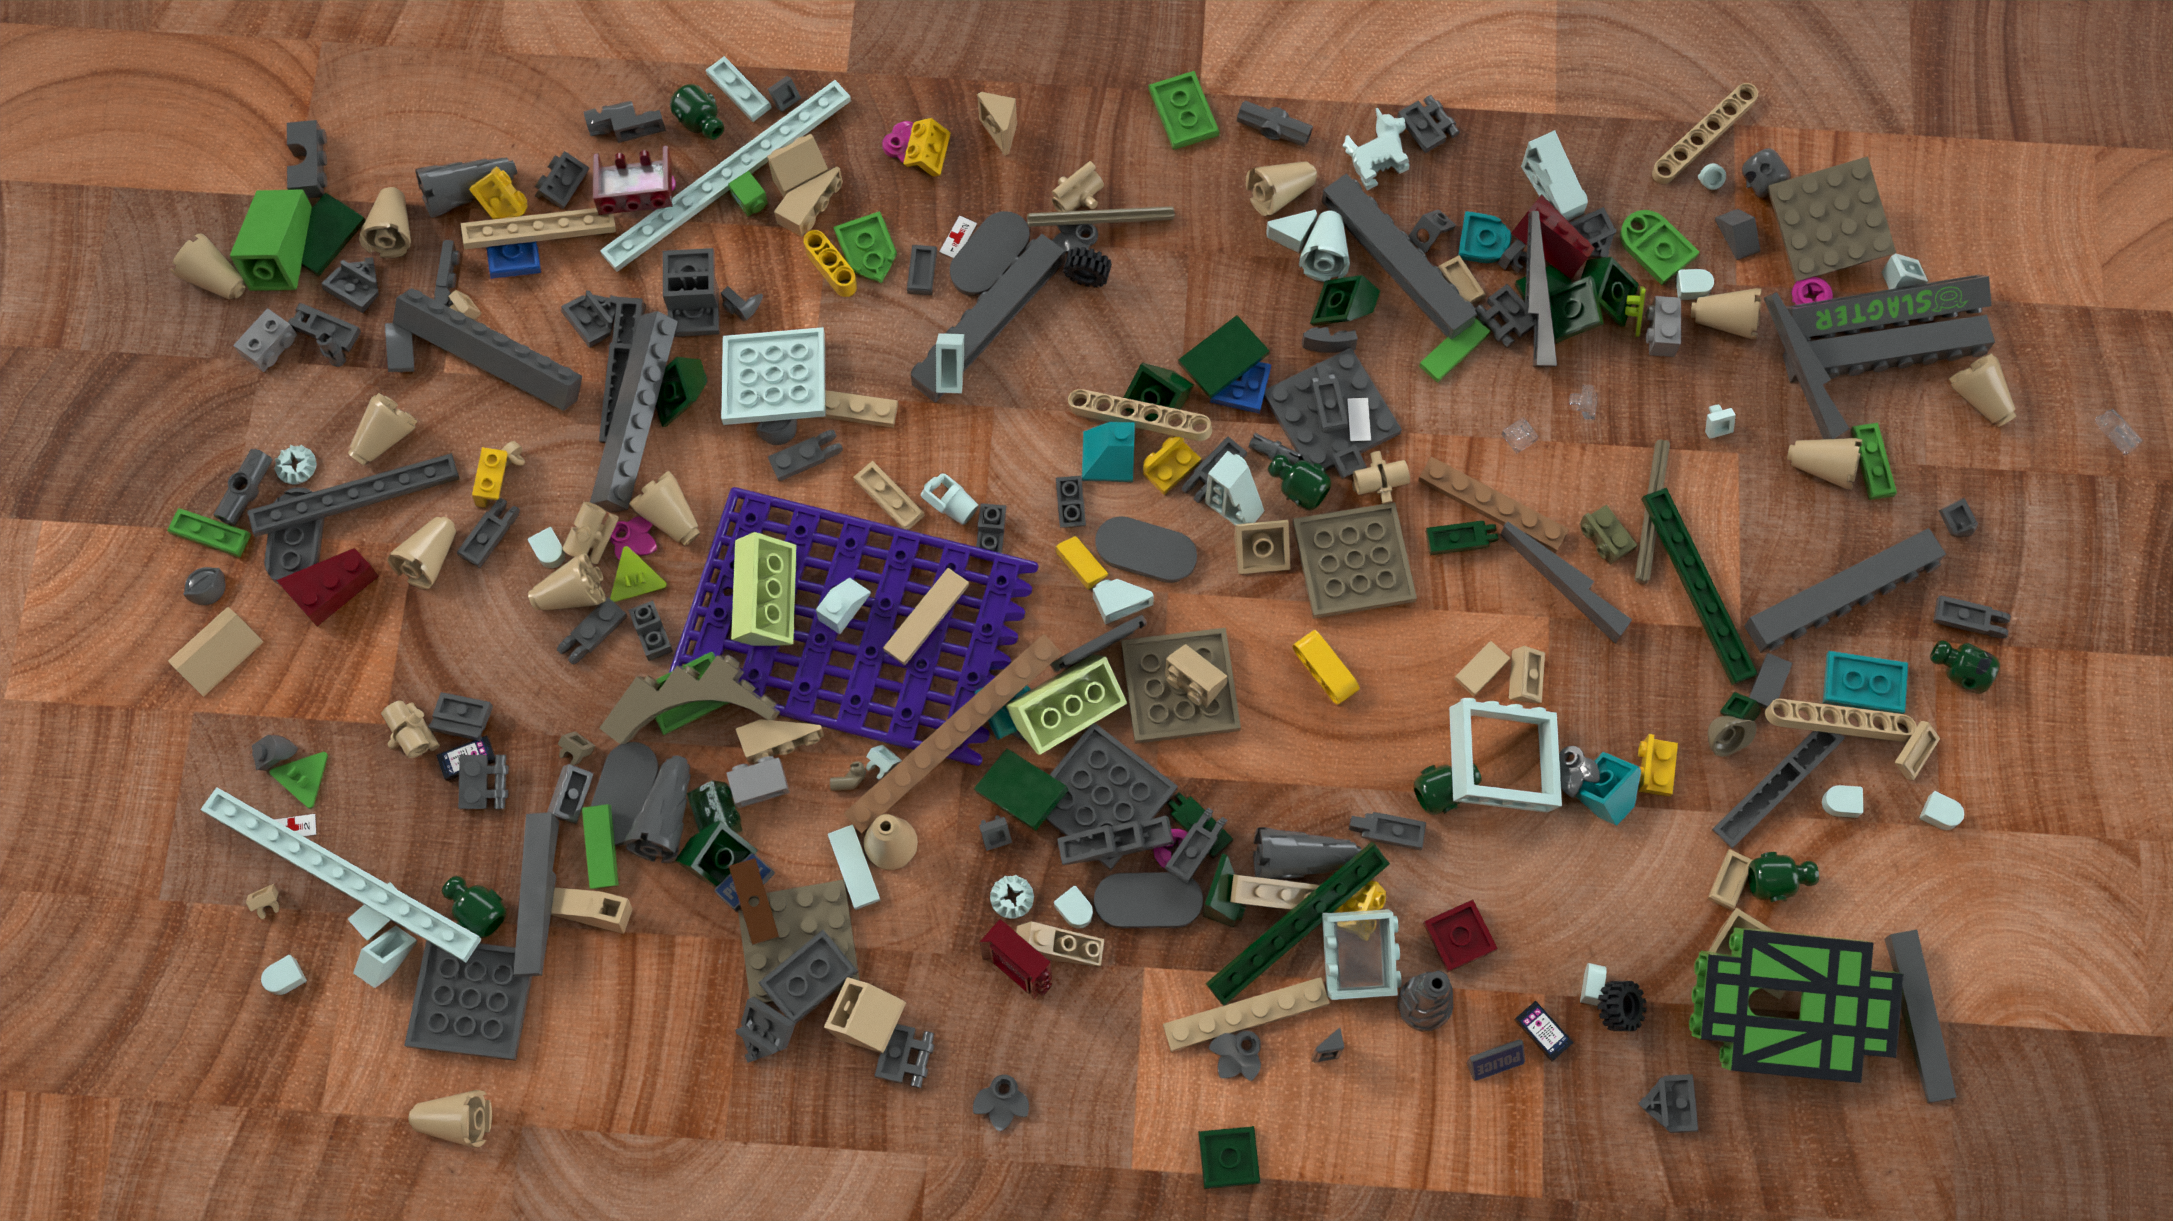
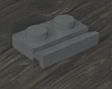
M441 692L432 715V723L429 724L428 728L438 733L481 741V734L486 728L493 705L487 701Z

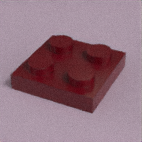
M1474 900L1423 922L1447 973L1491 954L1498 949Z

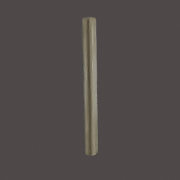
M1169 206L1027 214V224L1029 227L1173 220L1175 211L1174 207Z
M1659 439L1655 443L1648 494L1664 488L1670 443L1667 440ZM1646 508L1635 573V581L1642 584H1647L1650 580L1657 535L1656 528Z

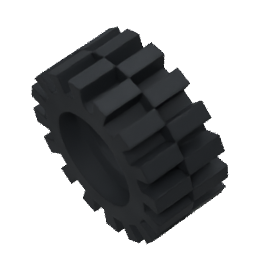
M1075 247L1068 252L1063 273H1065L1067 278L1070 277L1071 281H1077L1079 285L1083 283L1086 287H1090V285L1093 288L1102 287L1107 283L1112 261L1108 259V256H1102L1100 251L1096 253L1091 248L1087 250L1086 247H1082L1080 250L1078 247Z
M1610 981L1605 984V987L1601 988L1600 991L1603 995L1598 996V1000L1601 1001V1004H1598V1009H1601L1602 1013L1599 1014V1017L1604 1019L1602 1023L1604 1026H1608V1030L1636 1031L1637 1028L1642 1026L1640 1021L1645 1020V1016L1642 1014L1646 1013L1647 1008L1643 1007V1003H1646V998L1641 997L1644 992L1642 989H1639L1640 986L1634 983V981Z

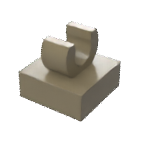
M574 731L561 736L558 745L563 749H561L559 757L564 758L571 753L573 760L570 764L574 766L579 764L583 757L591 755L596 745Z

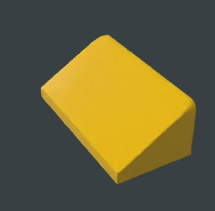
M1076 536L1055 546L1057 555L1087 590L1108 576L1107 571Z

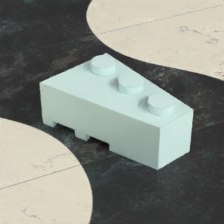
M1555 130L1528 142L1521 167L1539 197L1542 194L1567 221L1583 215L1588 203L1587 195L1577 180Z

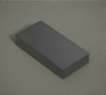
M912 245L907 283L908 294L932 295L937 246Z
M1767 653L1749 698L1756 700L1758 705L1764 709L1773 700L1779 699L1793 663Z

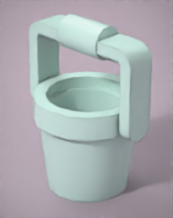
M943 473L928 481L921 493V497L939 512L946 514L962 525H965L972 518L979 507L964 491L962 486ZM942 483L949 490L940 500L931 492Z

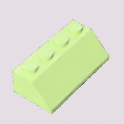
M757 532L735 540L731 640L752 646L793 644L796 573L795 544Z
M1092 654L1006 704V708L1016 729L1036 753L1040 755L1127 704V701L1106 656Z

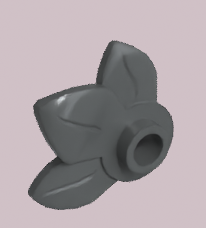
M1092 224L1057 225L1061 233L1052 241L1064 249L1065 253L1075 247H1078L1080 250L1082 247H1086L1088 250L1089 246L1096 243L1098 231ZM1083 234H1088V235H1090V237H1088V238H1083V237H1081V236H1082Z
M1567 746L1559 753L1561 788L1567 795L1574 798L1579 792L1583 781L1592 783L1600 781L1598 765L1594 760L1586 758L1580 748ZM1570 755L1575 756L1573 761L1567 762V758Z
M1242 1031L1237 1035L1224 1033L1211 1042L1209 1049L1213 1053L1220 1055L1217 1066L1220 1078H1231L1241 1072L1247 1080L1252 1081L1260 1071L1261 1062L1258 1053L1261 1043L1255 1033L1251 1031ZM1243 1040H1248L1251 1043L1249 1050L1242 1048Z
M1009 1075L995 1077L990 1087L978 1092L973 1103V1113H989L991 1123L997 1131L1006 1129L1012 1122L1014 1115L1027 1117L1029 1111L1027 1097L1018 1091L1017 1082ZM1003 1084L1008 1085L1010 1088L1006 1094L999 1092V1087Z

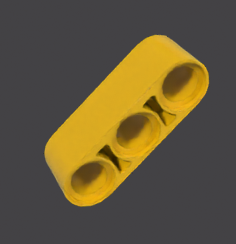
M809 231L804 236L807 257L839 296H852L857 290L853 269L821 231ZM814 244H821L817 248L811 247ZM828 262H835V264L831 266L825 265ZM845 279L850 280L846 284L840 283L842 280Z
M1316 630L1311 631L1292 645L1297 657L1336 705H1339L1360 690L1356 679Z

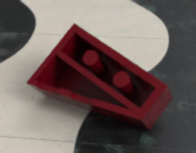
M1541 194L1511 234L1527 245L1528 214L1532 211H1539L1544 259L1571 279L1595 248Z
M353 548L276 581L318 627L379 576L364 557Z

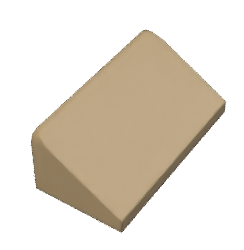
M1522 646L1512 651L1509 699L1542 703L1545 652L1527 646Z

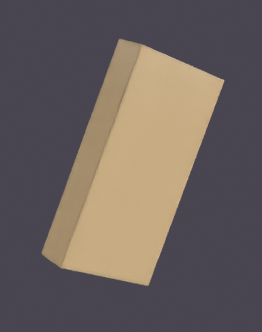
M1460 255L1438 266L1444 279L1449 284L1452 283L1456 286L1459 295L1465 301H1469L1473 305L1485 299V292Z
M1490 641L1455 676L1454 680L1474 697L1509 662L1510 657Z
M1921 721L1895 761V764L1906 779L1914 780L1940 740V737L1929 722Z
M1729 849L1707 899L1733 911L1748 878V866L1752 859Z

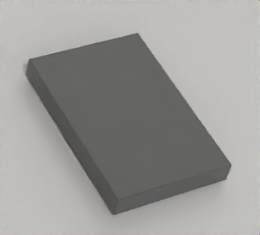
M822 930L758 983L782 1013L796 1025L841 988L847 977L853 978L858 974V970L827 933Z

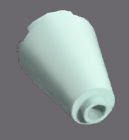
M1325 211L1319 215L1300 255L1299 266H1302L1306 276L1314 280L1325 282V280H1330L1337 276L1338 278H1343L1349 270L1350 261L1343 218L1335 211Z

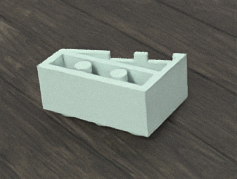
M1227 451L1208 473L1205 503L1234 525L1255 523L1265 510L1249 466L1241 456L1233 455Z

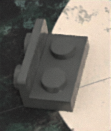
M566 151L560 157L556 155L553 157L548 165V168L551 169L548 176L542 175L535 185L539 189L535 197L539 199L543 196L562 210L589 170L588 166Z

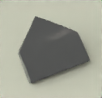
M1604 207L1570 222L1595 248L1590 255L1591 257H1608L1611 242L1617 229L1614 228Z
M373 257L365 258V261L348 263L345 260L340 261L341 267H338L322 282V288L334 297L364 313L379 295Z
M586 290V296L582 295L561 306V312L589 348L611 335L616 313L617 296L610 295V298L593 295L591 291Z
M756 997L747 999L741 1021L742 1027L735 1030L736 1034L743 1038L748 1051L745 1054L747 1062H752L787 1048L795 1026L794 1022Z
M1693 1074L1661 1077L1650 1092L1638 1103L1641 1108L1669 1133L1699 1132Z

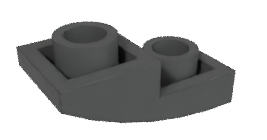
M385 323L388 372L414 371L412 332L394 323Z
M1314 327L1303 333L1301 344L1304 349L1311 351L1337 353L1349 348L1356 350L1358 338L1355 330L1349 332L1342 330L1330 336L1328 327L1321 329Z
M1057 477L1056 490L1060 528L1086 526L1082 477Z
M980 504L976 547L1002 553L1006 505Z
M653 600L629 609L631 619L648 661L673 652Z

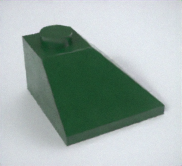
M1612 257L1588 259L1581 279L1588 276L1594 278L1600 308L1620 327H1625L1628 318L1625 310L1627 306H1632V304H1627V296H1635L1639 283Z
M1363 275L1325 280L1310 324L1317 326L1347 322L1373 313L1380 290Z
M676 357L666 366L655 406L662 427H667L697 400L708 382L701 359Z
M1141 363L1123 398L1180 410L1194 384L1173 370ZM1131 408L1125 409V410H1127L1128 412H1130L1131 414H1133L1134 411H1135L1134 409H1131ZM1155 413L1148 414L1145 420L1148 422L1155 421L1158 415Z
M718 820L692 836L675 861L694 876L716 888L730 874V865L742 862L749 854H756L758 850L722 821Z
M1222 853L1205 902L1203 917L1234 927L1236 920L1242 921L1246 905L1230 902L1235 873L1228 855Z

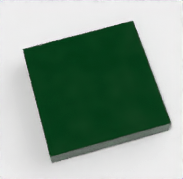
M1591 276L1549 292L1555 341H1563L1604 324L1594 278Z
M1254 1126L1198 1131L1204 1189L1261 1183Z

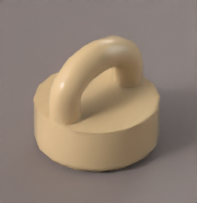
M515 441L507 443L501 449L508 453L506 466L512 463L518 466L525 464V460L520 456L522 447Z

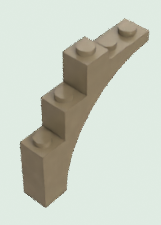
M727 654L726 657L717 655L701 678H698L700 673L689 665L686 667L676 666L660 689L658 688L660 683L648 675L646 678L636 676L599 729L619 744H626L631 741L642 727L658 715L677 706L696 701L716 700L731 702L751 709L768 720H775L780 711L775 708L777 703L766 695H763L761 698L754 693L755 687L744 679L738 681L744 671L739 668L740 663Z

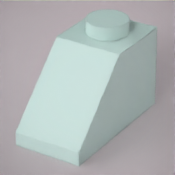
M939 333L936 342V392L962 393L964 334Z
M851 578L846 579L832 588L817 607L818 620L841 634L869 597L871 591Z
M1119 579L1101 581L1093 588V599L1105 625L1150 607L1154 602V595L1151 591Z
M394 926L361 949L353 974L376 988L395 973L415 946L417 940L399 927Z

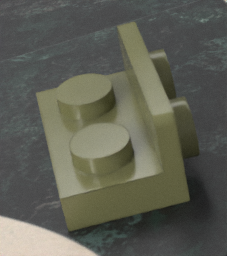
M1607 505L1591 515L1587 513L1583 516L1580 522L1582 533L1586 538H1591L1596 545V550L1600 557L1606 559L1610 565L1636 549L1637 544Z

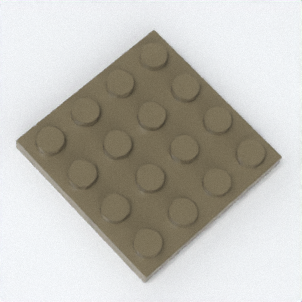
M1868 156L1767 187L1795 283L1896 253Z
M1395 502L1293 519V527L1313 619L1416 602L1417 596Z
M1226 628L1121 640L1135 744L1241 730ZM1185 644L1228 676L1227 684L1207 708L1202 704L1196 705L1187 697L1188 693L1181 688L1175 689L1166 680V659Z
M844 880L766 893L779 938L752 946L741 908L738 910L750 998L756 997L765 1004L774 1003L758 982L822 930L827 933L858 970ZM751 898L748 903L755 907L759 904V900ZM859 971L852 979L860 981Z

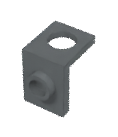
M1438 209L1422 215L1408 237L1419 249L1426 253L1440 234L1454 229L1456 224ZM1420 229L1428 231V242L1423 243L1419 240L1418 232Z

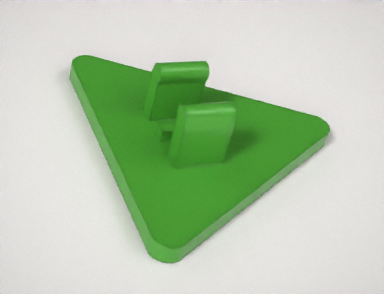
M321 752L270 770V775L307 808L311 809L315 804L328 754Z

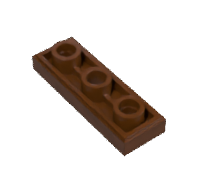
M756 858L730 865L729 870L752 946L779 938ZM751 898L759 900V904L755 907L749 905L748 902Z

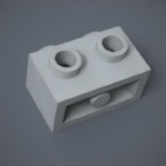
M1655 296L1652 305H1648L1646 319L1649 320V328L1646 334V343H1649V355L1675 357L1681 344V298Z
M267 308L233 346L244 359L262 372H265L268 367L275 364L278 356L285 348L293 344L297 334L288 322Z
M773 756L764 757L758 760V764L748 766V764L737 765L732 768L731 772L727 773L733 799L738 808L790 793L779 757L775 759Z

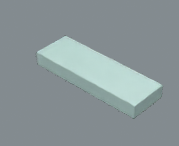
M725 56L706 69L707 76L752 122L772 108L770 102Z
M850 825L828 833L854 909L857 910L881 901L854 826Z

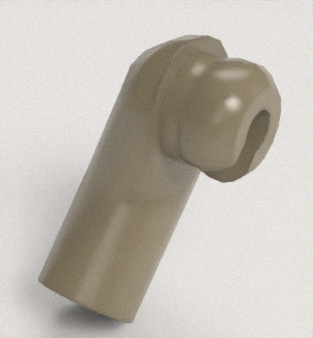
M858 761L853 762L845 777H831V791L853 790L857 788L866 775L864 764Z

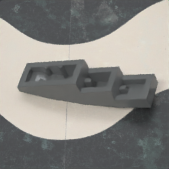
M1167 816L1143 822L1136 820L1113 827L1106 825L1057 838L1062 865L1107 859L1174 844L1170 821Z

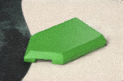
M879 211L833 227L846 262L853 271L882 283L897 252L881 212Z

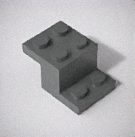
M713 248L663 251V299L667 307L668 317L678 321L674 337L720 334L719 287L715 277V252Z

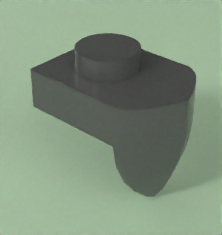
M728 286L721 292L724 309L731 315L735 313L743 321H747L757 311L763 298L762 294H757L745 302Z
M1961 498L1938 510L1949 533L1954 537H1969L1978 527V521H1976L1965 498Z
M265 736L252 745V756L255 761L256 770L266 771L279 761L292 757L297 752L298 747L283 736Z

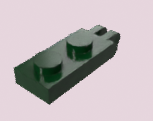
M1485 521L1429 527L1425 531L1430 556L1483 549L1489 547V543L1499 540L1498 534L1487 535V533L1497 531L1496 524L1485 525Z
M1178 792L1175 798L1181 805L1178 806L1172 799L1167 802V805L1173 810L1170 814L1171 817L1186 832H1189L1193 824H1197L1205 810L1191 796L1186 799ZM1211 817L1203 828L1211 833L1217 822ZM1222 829L1218 840L1208 854L1214 859L1233 841V838Z

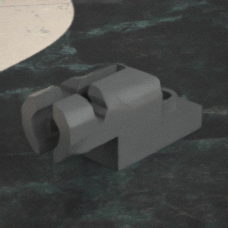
M632 101L603 106L601 113H598L595 108L583 111L590 136L610 134L614 131L618 143L666 131L660 110L647 111L642 115L636 116Z

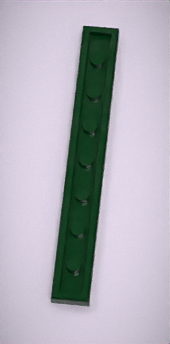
M1667 487L1643 496L1641 500L1731 685L1755 677L1758 673Z
M1370 842L1205 983L1223 1006L1323 922L1322 913L1335 912L1390 865L1376 844Z

